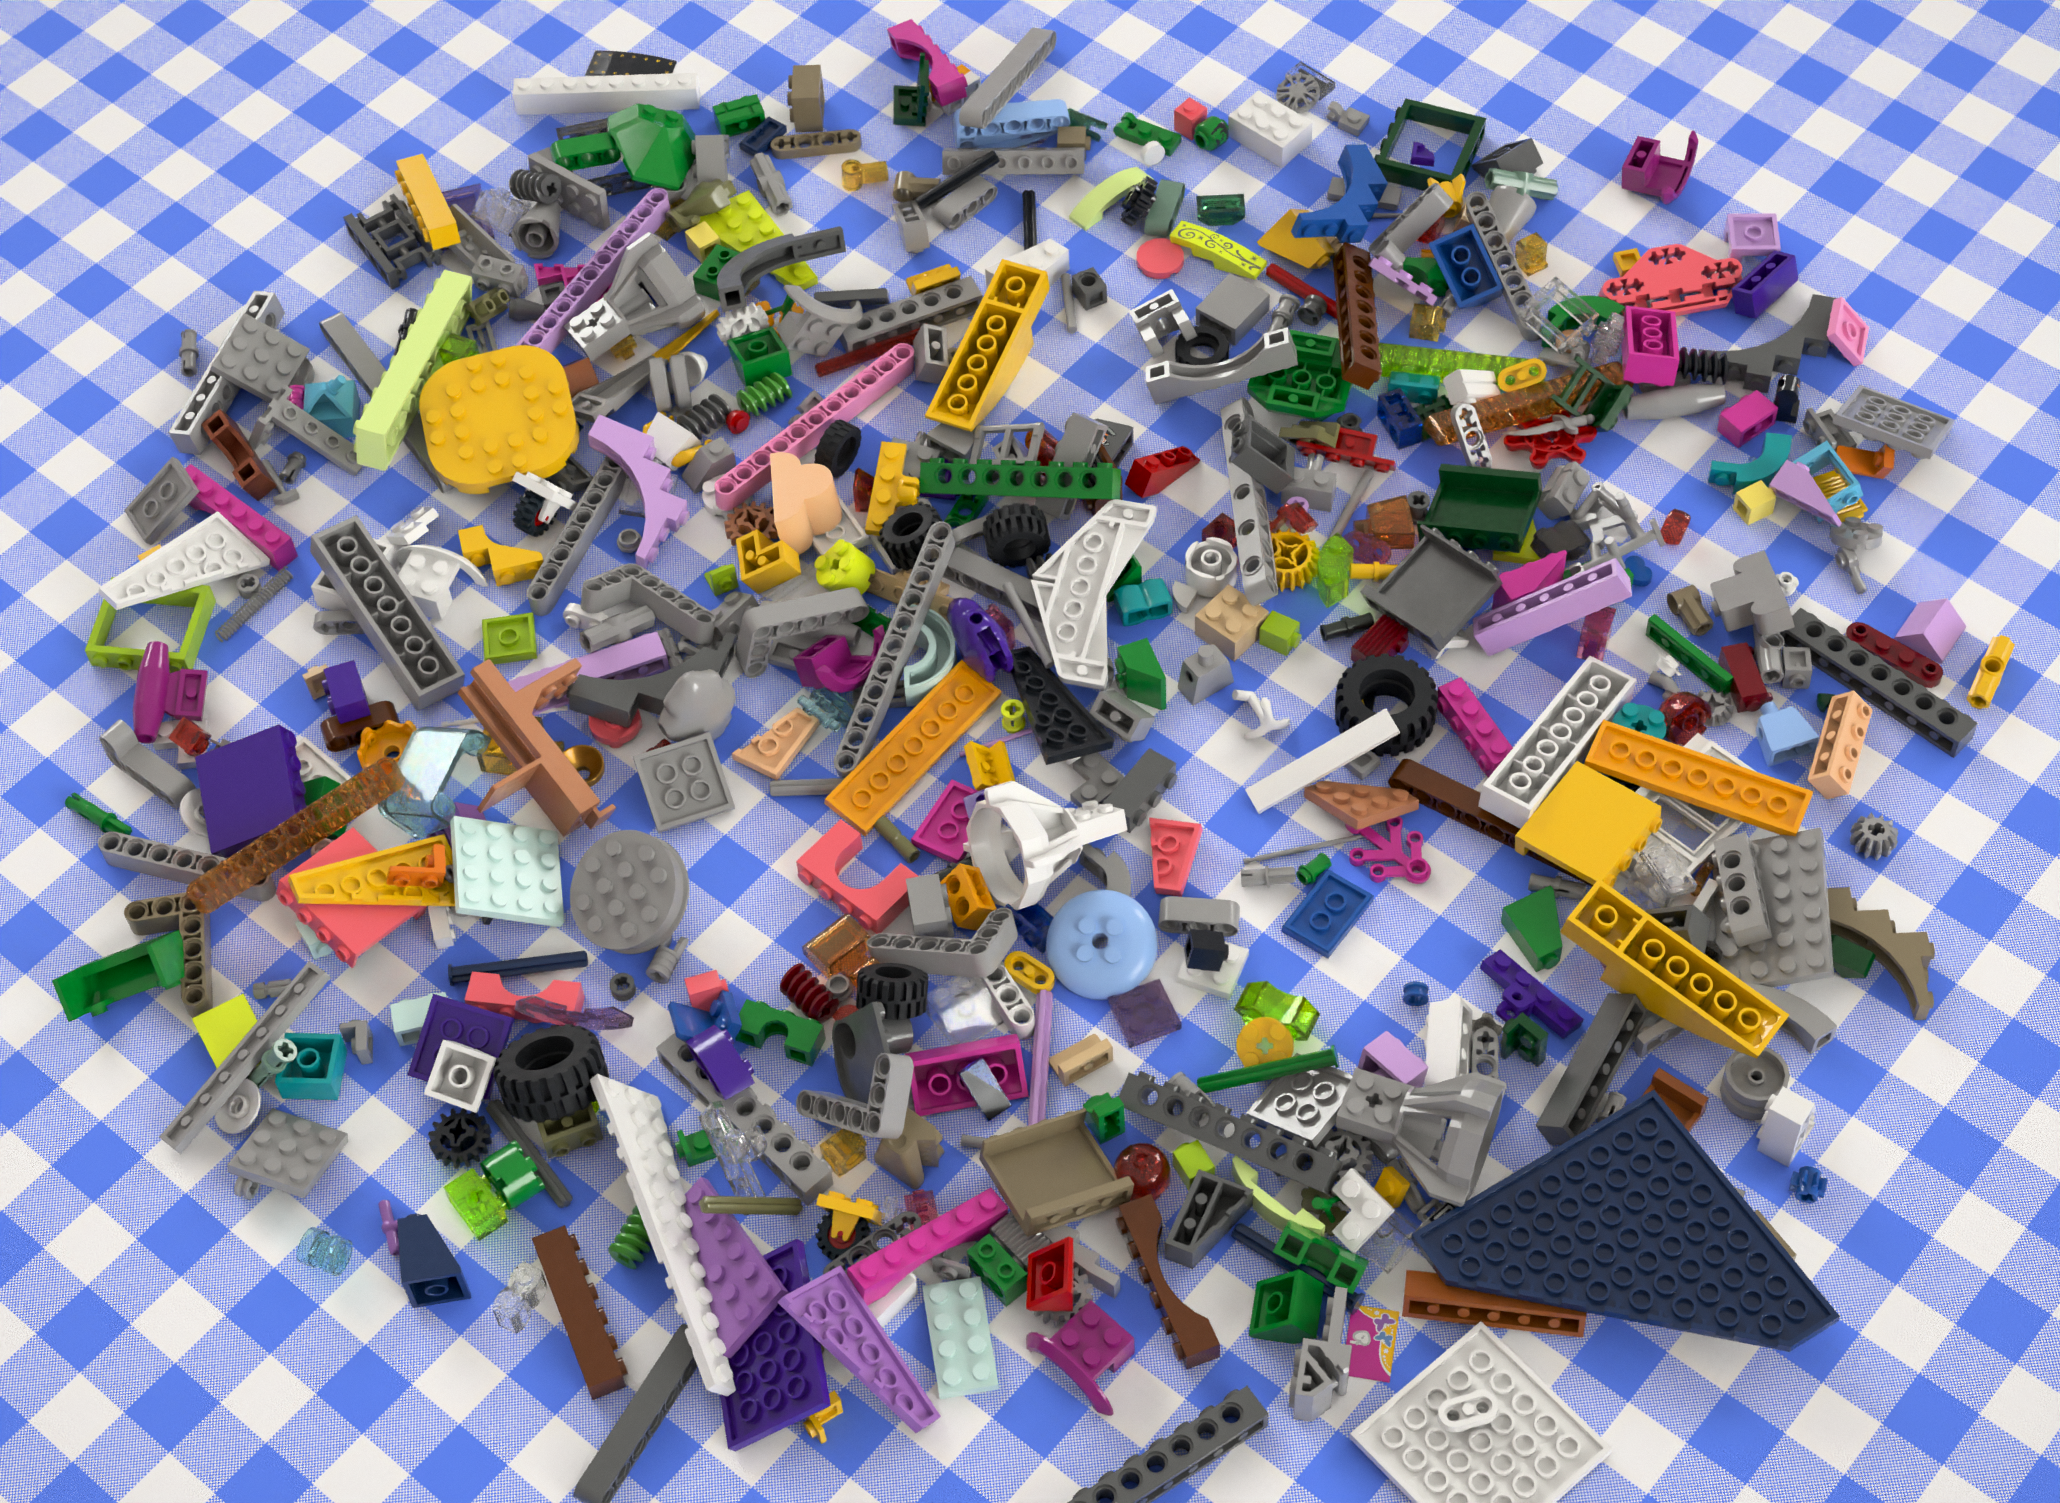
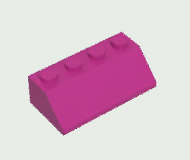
M1017 1034L905 1053V1055L910 1056L913 1060L914 1069L911 1092L915 1113L919 1116L980 1106L961 1076L965 1071L970 1072L1003 1092L1007 1100L1029 1097L1021 1046Z

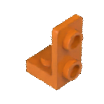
M1887 443L1876 452L1838 445L1835 449V452L1852 474L1884 479L1894 469L1895 450L1889 448Z
M433 845L431 854L426 855L425 867L390 866L386 884L397 887L423 886L429 889L442 887L446 874L445 845Z

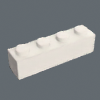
M428 906L433 938L437 950L454 946L453 939L456 938L454 928L451 929L450 926L453 924L451 914L448 915L450 906Z

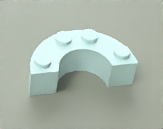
M911 604L909 607H916L918 605ZM929 609L915 642V645L923 648L927 653L919 662L904 667V688L907 707L917 705L957 665L956 644L951 626L940 614ZM905 625V626L902 627V630H906V629H908L910 626H909V625Z

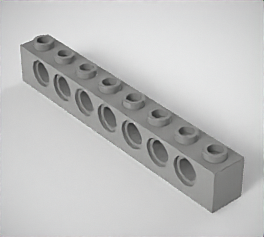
M254 291L169 430L168 433L180 453L202 454L210 438L201 424L219 409L226 413L241 388L210 371V368L242 315L246 313L273 329L277 328L285 312L275 293Z
M676 1033L656 1047L660 1063L807 1206L818 1198L819 1193L823 1194L834 1184L831 1165L824 1158L819 1160L813 1154L814 1151L805 1140L800 1141L794 1136L795 1132L791 1126L785 1121L781 1123L776 1118L774 1110L768 1104L762 1105L757 1100L756 1093L750 1087L724 1100L717 1095L710 1081L705 1080L706 1075L697 1066L695 1060L686 1062L688 1059L693 1058L686 1043L676 1037ZM744 1112H751L749 1115L746 1116L741 1115ZM762 1130H770L766 1134H760ZM781 1148H789L785 1152H778ZM801 1166L808 1167L807 1169L802 1171L797 1170V1168Z

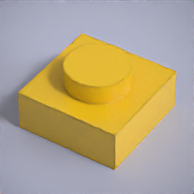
M1637 248L1614 252L1612 259L1620 277H1623L1641 256Z
M1393 1166L1384 1167L1374 1189L1393 1208H1398L1411 1184Z

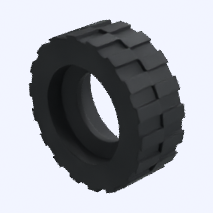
M1206 325L1193 326L1197 337L1186 342L1182 333H1180L1178 339H1176V363L1209 365L1229 360V341H1227V336L1221 330L1215 329V327H1208ZM1196 346H1208L1214 349V355L1208 358H1196L1191 356L1190 350Z
M835 420L834 423L829 425V428L826 429L820 439L814 457V464L827 467L834 478L842 476L853 463L858 453L862 437L861 430L844 420Z

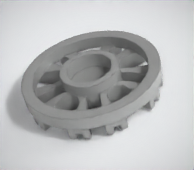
M1296 72L1295 75L1291 76L1290 74L1288 77L1286 76L1285 80L1278 84L1277 100L1296 113H1302L1310 110L1318 102L1320 88L1314 77ZM1316 89V93H1309L1310 90ZM1289 97L1287 101H1285L1284 103L1282 102L1281 99ZM1298 103H1305L1306 106L1298 108Z

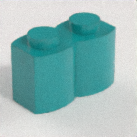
M1162 578L1147 579L1139 585H1123L1114 591V605L1123 626L1137 625L1148 619H1161L1173 613V601Z

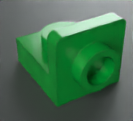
M711 1127L684 1136L683 1130L677 1131L679 1141L674 1144L679 1158L685 1157L688 1167L721 1156Z

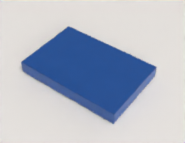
M1327 869L1282 926V932L1329 959L1374 901V895Z

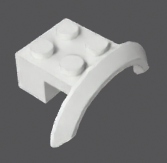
M408 545L402 547L396 553L399 564L403 565L398 576L427 617L438 620L444 618L453 602L449 587L460 568L471 576L475 584L488 586L482 572L472 562L450 550L431 545Z

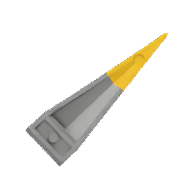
M716 309L684 334L651 356L621 373L576 394L572 398L576 418L595 423L599 414L607 417L615 413L650 380L649 359L662 357L665 364H667L672 355H677L720 315L718 310Z

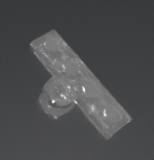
M712 1102L698 1118L734 1195L766 1197L750 1163L757 1161L767 1148V1141L759 1126H752L745 1133H742L740 1128L734 1129L722 1102ZM755 1137L757 1138V1141H758L757 1146L755 1145V1142H754V1138H755Z

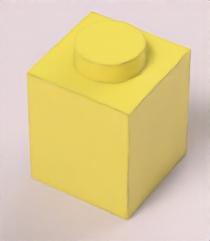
M705 221L685 231L687 248L701 264L717 244L721 246L720 237Z
M1760 480L1736 492L1733 510L1747 525H1750L1773 513L1777 497L1774 491Z

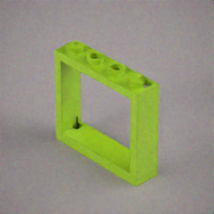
M199 585L142 602L194 607L179 653L169 652L170 673L181 669H193L216 603L209 585ZM103 599L85 648V653L91 666L138 670L145 652L144 649L104 646L117 610Z

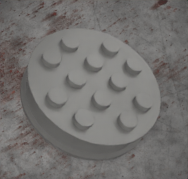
M637 830L616 831L595 842L579 861L570 888L572 915L582 934L594 944L622 954L644 953L666 941L680 924L689 898L688 873L679 853L664 840Z

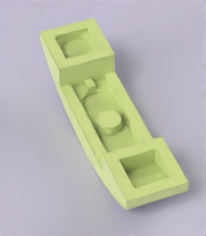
M1138 167L1128 168L1110 176L1091 190L1078 203L1069 215V219L1083 230H1088L1103 219V211L1125 197L1133 185H1138L1143 178L1150 176Z
M1235 1155L1232 1158V1174L1235 1183L1253 1189L1252 1208L1260 1216L1282 1231L1289 1220H1292L1325 1238V1225L1304 1208L1296 1215L1292 1214L1258 1187V1172L1238 1156Z

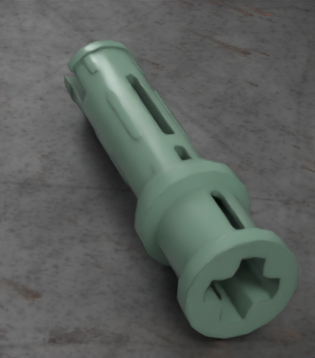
M286 1038L278 1039L273 1044L272 1049L267 1050L262 1055L261 1063L246 1079L253 1081L260 1089L273 1074L281 1073L286 1068L287 1063L292 1062L296 1058L297 1048L295 1044Z

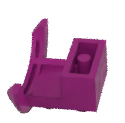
M1692 130L1688 138L1684 160L1661 156L1660 140L1637 136L1622 166V189L1659 196L1662 203L1666 205L1677 199L1686 186L1695 162L1699 143L1696 132Z
M883 625L873 630L874 646L871 656L851 655L846 637L843 635H826L795 656L793 661L802 687H814V689L825 687L833 692L844 693L864 685L885 637Z
M1092 1300L1080 1309L1050 1339L1035 1332H1030L1026 1335L1027 1350L1042 1354L1058 1366L1083 1391L1098 1413L1108 1416L1114 1414L1109 1400L1095 1380L1108 1368L1115 1373L1135 1353L1134 1337Z

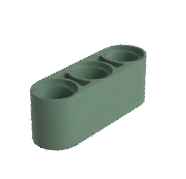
M1160 180L1155 193L1157 196L1156 201L1153 203L1145 221V234L1165 238L1170 237L1169 235L1172 232L1183 202L1185 183Z

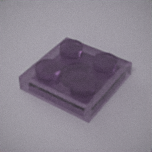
M1160 979L1140 985L1125 993L1108 997V1005L1129 1048L1181 1029V1021Z

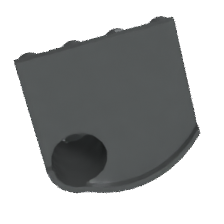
M872 1002L847 1017L836 1020L832 1029L835 1066L845 1097L868 1104L874 1064L878 1055L881 1053H906L911 1050L913 1045V1029L910 1019H884L885 1009L881 1002Z

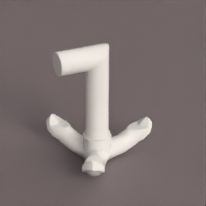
M1234 690L1232 693L1233 700L1247 701L1260 719L1261 725L1257 729L1245 733L1244 739L1253 740L1269 731L1281 730L1289 725L1291 721L1289 718L1280 721L1274 719L1270 707L1271 704L1267 698L1262 697L1260 701L1252 691Z

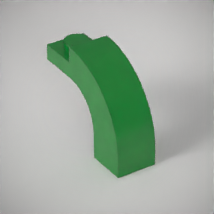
M1584 295L1565 299L1548 310L1547 322L1541 330V347L1552 348L1557 343L1558 336L1562 331L1577 328L1592 329L1610 338L1622 325L1625 306L1599 296Z

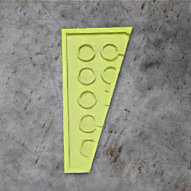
M749 190L730 198L731 204L724 209L709 215L700 216V222L698 223L700 224L705 221L720 237L721 246L740 253L756 244L784 235ZM805 261L769 272L783 285L800 286L803 290L818 284V277Z

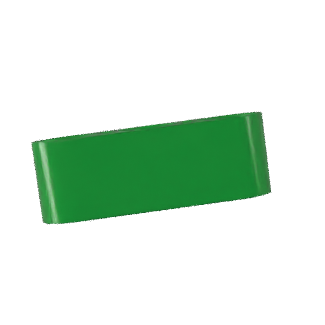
M608 132L558 140L550 146L553 162L569 171L613 164L621 158V152H617L615 148L616 142L614 138L609 137Z

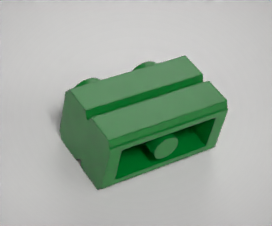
M757 94L743 96L737 100L722 102L712 106L715 124L720 135H729L731 137L753 131L765 120L764 109Z

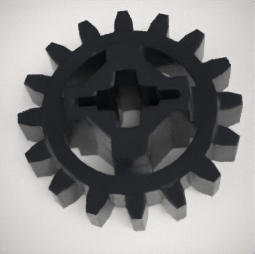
M1146 176L1142 179L1141 183L1130 188L1121 206L1124 208L1120 219L1122 222L1132 227V225L1136 224L1137 220L1148 215L1157 198L1154 192L1157 189L1158 182Z
M453 1108L451 1109L450 1116L447 1117L443 1113L440 1115L441 1123H432L435 1131L428 1133L431 1140L429 1146L431 1151H433L435 1159H441L444 1166L453 1162L454 1168L458 1169L460 1163L464 1162L466 1167H470V1160L474 1159L479 1162L481 1161L479 1154L488 1153L486 1145L492 1144L490 1136L492 1132L484 1115L479 1117L478 1113L475 1112L468 1114L464 1108L461 1109L460 1113H456Z

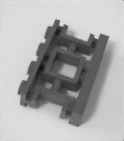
M395 194L389 196L390 202L386 200L382 202L384 211L368 219L361 212L357 214L358 218H355L352 213L343 218L350 237L389 287L395 289L400 286V278L403 280L408 278L405 269L421 261H424L428 268L433 266L432 262L437 266L442 264L440 259L442 251L441 248L433 250L430 242L425 243L422 231L419 230L413 214L409 213L405 202L402 199L399 200ZM402 233L405 237L404 240L390 247L385 244V240Z

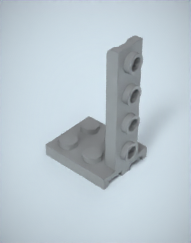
M284 384L277 397L273 398L263 415L257 419L248 440L252 448L256 450L260 443L265 445L270 439L274 427L278 428L280 426L349 474L356 476L363 465L357 464V453L354 452V444L290 402L289 398L293 390Z

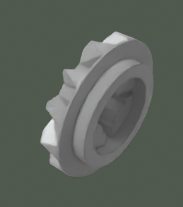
M1712 688L1708 692L1700 690L1698 695L1692 697L1690 713L1700 724L1711 727L1721 726L1727 723L1733 714L1734 706L1731 704V698H1726L1723 691L1720 693L1713 692ZM1710 702L1714 703V707H1716L1713 714L1708 706Z

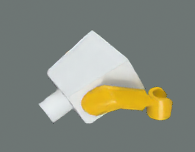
M657 412L654 419L643 426L642 432L654 437V447L657 448L652 461L664 465L672 471H676L679 467L690 463L699 448L703 446L701 445L702 442L693 433L674 422L673 415L667 417L665 412ZM707 439V440L705 441L704 445H706V444L712 442V440H711V439Z

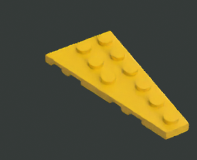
M444 834L290 874L288 877L289 885L297 903L455 906L454 883L446 881L445 878L442 887L430 889L423 886L397 887L386 884L390 866L425 867L426 855L431 854L434 844L445 845L446 866L453 865L452 850Z

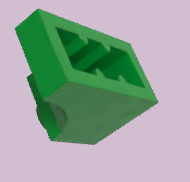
M1406 257L1402 270L1413 276L1411 281L1417 285L1423 282L1434 289L1432 294L1435 296H1446L1445 293L1449 287L1435 258Z
M1107 1092L1101 1096L1095 1095L1083 1104V1108L1087 1111L1085 1121L1100 1145L1125 1133L1124 1104L1119 1096L1112 1098Z

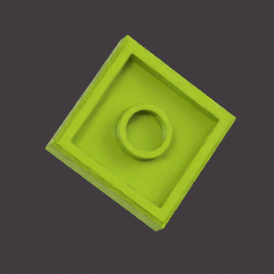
M533 612L482 619L484 661L490 659L495 665L538 658Z

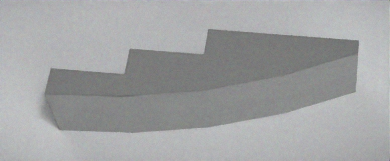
M1062 1225L1042 1232L1051 1243H1055L1068 1236L1072 1237L1074 1243V1268L1079 1267V1276L1087 1274L1088 1284H1092L1096 1289L1114 1299L1120 1291V1276L1100 1267V1254L1080 1245L1079 1231L1067 1225Z

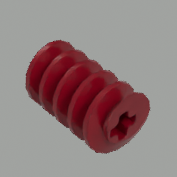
M802 963L791 967L783 976L780 983L781 993L787 996L789 1001L794 1003L808 1018L823 1023L830 1019L839 1007V999H833V993L826 991V986L819 984L818 978L812 977V973L809 970H805V966Z

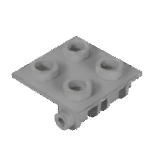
M1585 340L1579 341L1571 353L1545 347L1538 356V359L1543 360L1546 365L1558 366L1560 364L1568 366L1567 369L1575 372L1579 364L1573 361L1576 356H1579L1589 365L1593 361V359L1588 358L1590 344Z

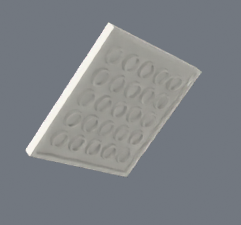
M1481 1321L1354 1429L1349 1437L1413 1503H1556L1612 1452V1447ZM1476 1391H1488L1496 1397L1498 1401L1497 1416L1488 1424L1459 1432H1449L1443 1429L1438 1422V1410L1445 1400ZM1484 1407L1477 1408L1480 1413L1487 1412V1409ZM1449 1415L1448 1419L1451 1421H1457L1458 1417L1455 1415Z

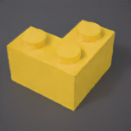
M758 529L736 539L741 580L757 594L801 575L798 553L783 540L773 543Z

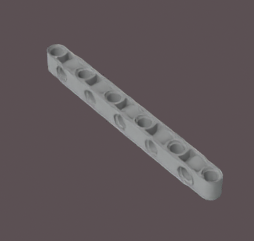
M1242 397L1221 409V418L1243 589L1249 603L1252 606H1257L1278 595V586L1264 485L1231 462V432L1233 427L1238 422L1244 421L1248 416L1254 419L1250 403Z

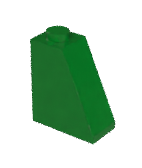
M1552 886L1545 887L1503 907L1501 923L1535 972L1551 969L1556 966L1560 961L1563 946Z

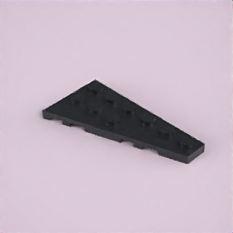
M1030 646L1010 650L1014 660L1011 674L1046 765L1113 748L1115 740L1051 669L1045 668L1041 658Z

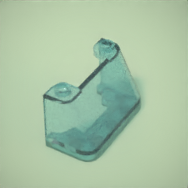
M424 726L415 730L379 799L378 810L380 814L415 839L449 827L456 810L454 802L443 791L461 756L465 753L470 756L483 754L491 738L477 729Z

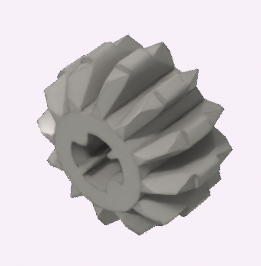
M1872 813L1867 818L1860 816L1857 823L1852 825L1850 831V844L1855 846L1856 853L1863 852L1865 859L1870 855L1876 861L1881 855L1888 857L1898 843V829L1893 827V820L1884 821L1883 814L1879 818H1875Z

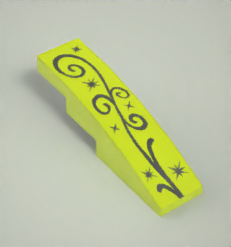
M1183 220L1169 235L1171 243L1191 248L1193 256L1213 261L1215 269L1256 280L1267 266L1265 259L1225 236Z

